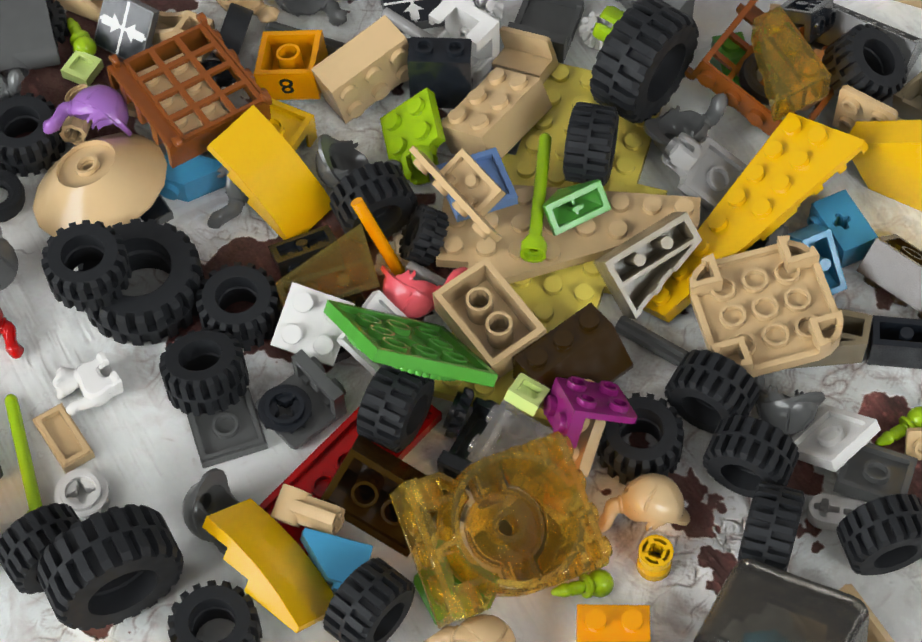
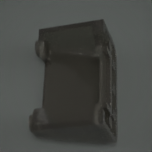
M746 558L740 560L730 571L696 634L694 642H867L869 611L866 605L853 595Z

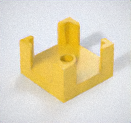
M272 98V105H270L271 119L268 121L295 151L304 138H306L307 147H311L317 139L314 115Z

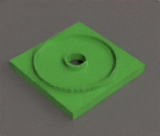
M327 300L324 313L347 335L350 343L364 353L372 362L392 366L395 369L434 380H461L489 387L495 386L498 374L444 326Z

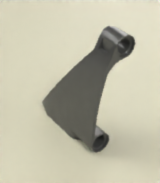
M0 0V75L7 80L11 70L20 68L24 77H27L30 69L37 70L60 65L61 60L46 0Z

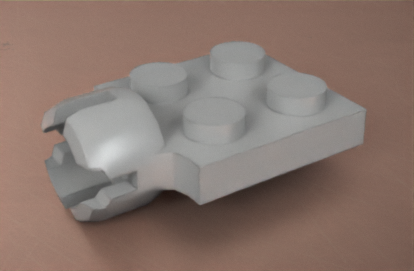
M681 132L679 137L675 136L666 146L665 151L670 156L664 152L661 156L662 162L679 175L680 183L677 188L689 197H701L700 205L709 212L713 211L747 167L745 163L709 136L703 138L699 143L684 132Z

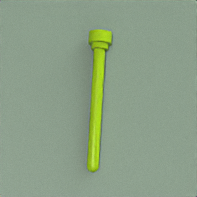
M543 133L539 137L529 234L522 240L520 249L521 258L530 263L542 262L545 260L547 253V243L542 236L544 218L542 205L546 199L552 141L548 133Z
M8 394L4 402L28 502V513L43 505L18 398L14 394Z

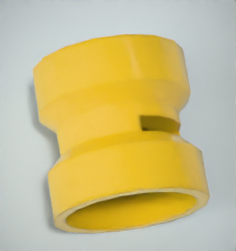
M650 535L639 544L636 566L639 574L648 581H661L671 571L674 550L673 545L667 538L660 535Z

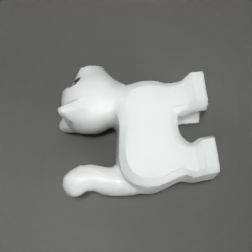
M103 351L98 352L95 359L81 364L76 369L60 367L56 370L53 386L57 391V398L59 400L65 398L77 388H80L83 394V398L74 400L67 406L66 412L69 415H74L78 411L93 407H100L113 396L124 392L121 378L115 370L111 371L108 366L110 363Z

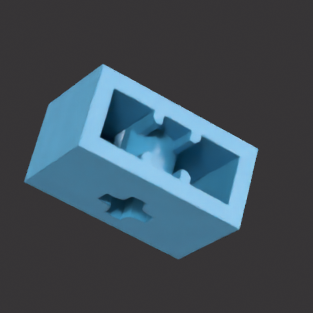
M842 190L811 204L807 224L814 223L831 228L841 267L844 268L863 260L878 236L847 191Z

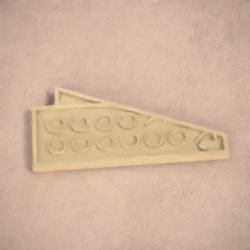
M513 185L518 196V204L487 213L484 216L488 223L501 235L502 239L499 242H496L489 236L485 240L479 236L471 227L474 223L472 218L457 222L449 202L444 196L442 212L448 215L447 221L449 226L446 228L448 231L447 236L443 239L445 243L443 247L440 246V254L438 257L436 256V267H466L469 269L487 257L509 284L596 260L673 212H687L695 228L698 230L701 197L605 191L611 210L557 236L553 235L544 212L542 236L547 243L546 258L539 263H530L521 258L520 249L522 240L529 234L534 186ZM547 187L545 202L561 188Z

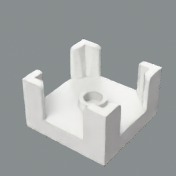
M443 0L429 14V24H440L445 20V30L437 38L472 40L471 55L478 58L479 61L471 68V78L478 83L492 68L491 63L500 53L499 21L465 0Z

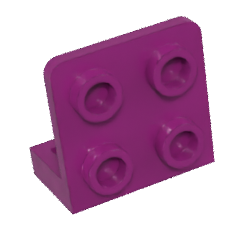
M570 376L568 379L555 377L551 393L546 396L543 404L544 415L551 424L553 432L558 437L562 447L576 449L585 418L626 424H635L637 420L635 411L620 387L610 381L596 383L588 382L576 376Z

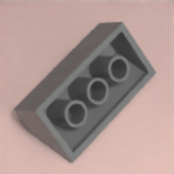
M833 3V9L836 10V19L833 27L811 43H807L814 45L816 41L830 46L831 43L859 24H872L874 28L879 27L883 29V32L885 34L888 33L892 40L899 45V50L906 59L904 61L908 72L905 74L906 76H908L922 52L921 38L836 3ZM792 27L790 31L796 32L799 27Z

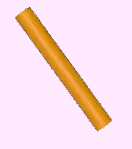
M362 197L352 200V208L391 272L395 276L405 273V268Z

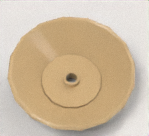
M120 132L95 137L73 147L48 169L36 188L33 212L38 226L50 236L56 237L58 229L62 227L65 230L69 228V223L76 222V225L82 224V220H90L91 224L100 221L104 223L106 228L109 225L112 227V225L122 222V225L131 223L130 219L140 218L152 207L165 186L168 164L160 146L143 135L132 134L129 137L125 133Z

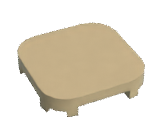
M790 235L777 236V244L715 259L713 253L701 258V264L693 271L692 276L689 277V292L691 305L707 350L722 354L735 361L747 370L746 372L753 378L819 361L831 355L839 346L844 320L842 310L839 311L819 263L820 254L816 248L790 240Z

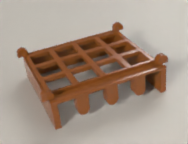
M750 0L746 6L742 3L736 8L738 16L694 70L690 66L687 68L685 76L690 80L698 79L701 85L709 88L715 94H726L728 106L736 109L752 125L760 128L768 136H771L783 121L778 117L782 112L786 115L789 112L797 114L787 106L790 102L789 95L780 103L773 104L777 109L771 112L733 82L732 79L736 75L739 77V71L745 59L757 51L756 49L766 37L784 51L781 55L785 58L791 56L803 67L809 52L812 50L803 44L804 27H799L792 35L779 25L780 21L775 20L776 8L768 16L755 6L758 0ZM743 19L761 33L752 45H749L733 32ZM727 38L746 52L736 65L718 51ZM823 46L821 50L826 49L828 46ZM712 57L731 71L728 76L709 63ZM767 68L769 70L760 81L764 86L775 74L769 68ZM829 86L830 90L827 97L814 105L815 107L807 116V119L815 121L834 96V90L831 86Z
M203 12L196 15V19L200 24L143 50L120 62L116 54L109 56L112 65L107 66L111 87L115 90L120 89L121 96L127 105L132 102L134 103L139 122L142 125L150 124L155 143L157 145L162 143L166 145L169 164L172 168L208 151V145L253 104L268 120L271 119L270 105H272V98L265 88H260L257 85L249 68L244 69L236 52L232 48L228 49L220 32L217 29L213 30L209 26ZM213 51L222 63L206 71L197 58ZM181 53L184 54V56H182V57H180V58H178V59H175V60H173V61H171V62H169V63H167V64H165V63L163 62V61H165V60H167V59H169V58H172V57H174V56H176V55H178V54H181ZM190 62L199 74L180 83L171 70ZM153 65L158 66L157 69L140 77L137 75V72ZM228 70L237 82L221 90L212 76ZM164 74L173 87L154 96L144 83ZM205 80L214 94L195 102L186 89ZM243 88L252 99V102L237 109L227 96ZM179 93L188 106L168 115L159 102ZM221 100L230 113L210 122L201 108ZM194 112L204 126L184 135L174 122Z

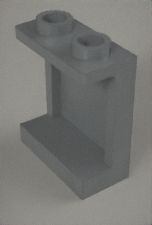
M523 0L515 21L509 22L508 27L549 37L558 62L564 63L584 12V0Z

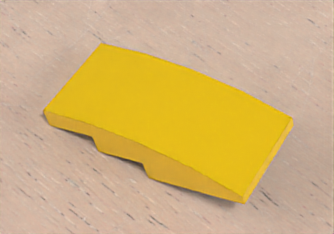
M254 104L208 145L207 150L229 171L227 174L229 179L249 198L247 203L283 240L308 232L331 210L330 197L317 178L279 131Z
M250 498L206 516L202 528L227 547L223 560L248 579L244 589L247 594L296 633L324 619L328 605L334 596L332 590L299 544L256 502Z

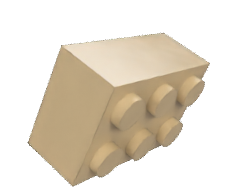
M384 15L311 69L325 101L345 124L361 116L368 107L376 101L384 99L391 90L402 82L409 80L407 63L409 43L401 31Z
M183 53L178 54V55H176V56H174V57H172V58H169V59H167V60H165V61H163V62H164L165 64H167V63H169V62H171V61H173V60H175V59H178V58L184 56V54H183ZM190 62L171 70L180 83L199 74ZM153 65L137 72V75L140 77L157 69L158 66ZM164 74L144 83L154 96L173 87ZM205 80L186 89L195 102L214 94ZM179 93L159 102L168 115L188 106ZM219 100L201 108L210 122L228 114ZM194 112L174 122L184 135L204 126Z
M498 67L492 70L441 121L445 142L450 152L457 154L463 148L472 155L496 147L502 159L552 108L541 78Z
M487 257L432 293L435 311L455 336L498 374L497 380L513 370L514 356L547 334L543 324Z

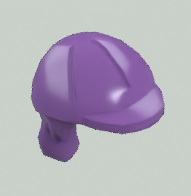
M100 84L84 88L76 94L73 100L62 102L58 105L54 114L43 122V132L45 134H53L59 131L68 116L87 120V123L92 120V129L97 126V129L100 130L104 126L114 124L129 137L133 134L127 126L129 112L123 97L114 88Z

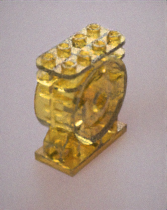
M556 431L546 437L535 438L523 445H515L508 450L480 459L470 464L455 479L437 472L419 479L416 477L405 481L390 494L439 629L483 613L491 608L495 597H522L599 570L609 564V557L613 554L612 547L608 538L602 535L598 522L600 518L598 510L593 502H589L585 491L587 487L586 479L583 472L576 468L572 458L574 454L573 445L568 436H563L559 431ZM501 472H503L509 485L520 488L521 490L528 493L533 499H535V501L538 503L544 514L547 526V537L544 549L539 558L537 559L541 576L539 574L538 568L533 557L540 549L544 539L545 524L543 515L538 505L527 494L513 488H507ZM467 485H469L475 500L470 506L464 522V532L472 553L481 562L501 569L503 578L499 577L498 573L488 571L477 563L462 540L460 518L463 508L469 500L465 490ZM438 511L435 528L430 513ZM499 520H506L510 523L512 527L511 536L501 533L498 525ZM453 575L462 583L454 585L455 579Z

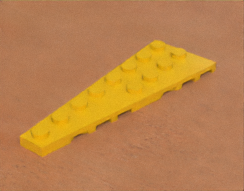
M789 112L697 231L702 238L701 243L681 267L672 273L663 284L661 291L656 296H653L643 310L669 323L691 304L689 277L692 276L693 271L701 264V258L712 253L715 259L742 253L759 239L764 241L798 211L797 208L800 206V203L813 194L817 195L824 189L822 184L836 172L839 174L847 169L846 164L859 152L864 154L868 150L866 140Z

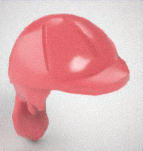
M383 265L380 268L385 275L383 294L408 318H421L435 309L432 293L468 268H456L448 275L443 285L436 286L425 280H413L416 275L415 270L411 274L410 270H407L405 273L395 276Z

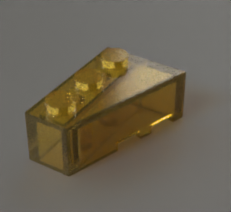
M778 6L754 18L751 43L759 72L762 74L765 85L764 90L770 103L773 122L785 117L789 112L793 113L827 96L831 73L783 8Z
M362 222L275 282L282 307H284L292 282L337 298L380 287Z

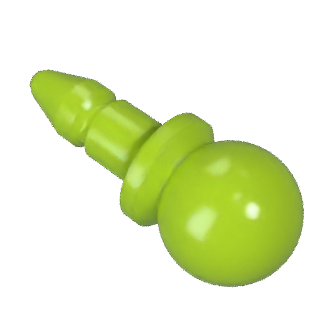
M68 18L67 28L71 34L70 43L73 52L77 50L94 56L97 51L95 41L87 31L81 29L77 21L73 18Z
M922 406L912 408L908 412L907 417L901 416L899 418L900 424L882 433L875 441V445H890L895 440L897 441L906 436L908 428L922 427Z
M596 569L589 573V575L586 573L581 574L577 581L558 585L551 590V595L565 598L570 595L581 594L585 599L592 596L601 598L611 593L614 587V580L606 570Z

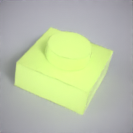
M75 50L60 71L63 78L77 84H87L89 87L104 68V64L101 58Z
M520 373L508 389L503 400L514 405L517 409L534 416L550 389L527 375Z

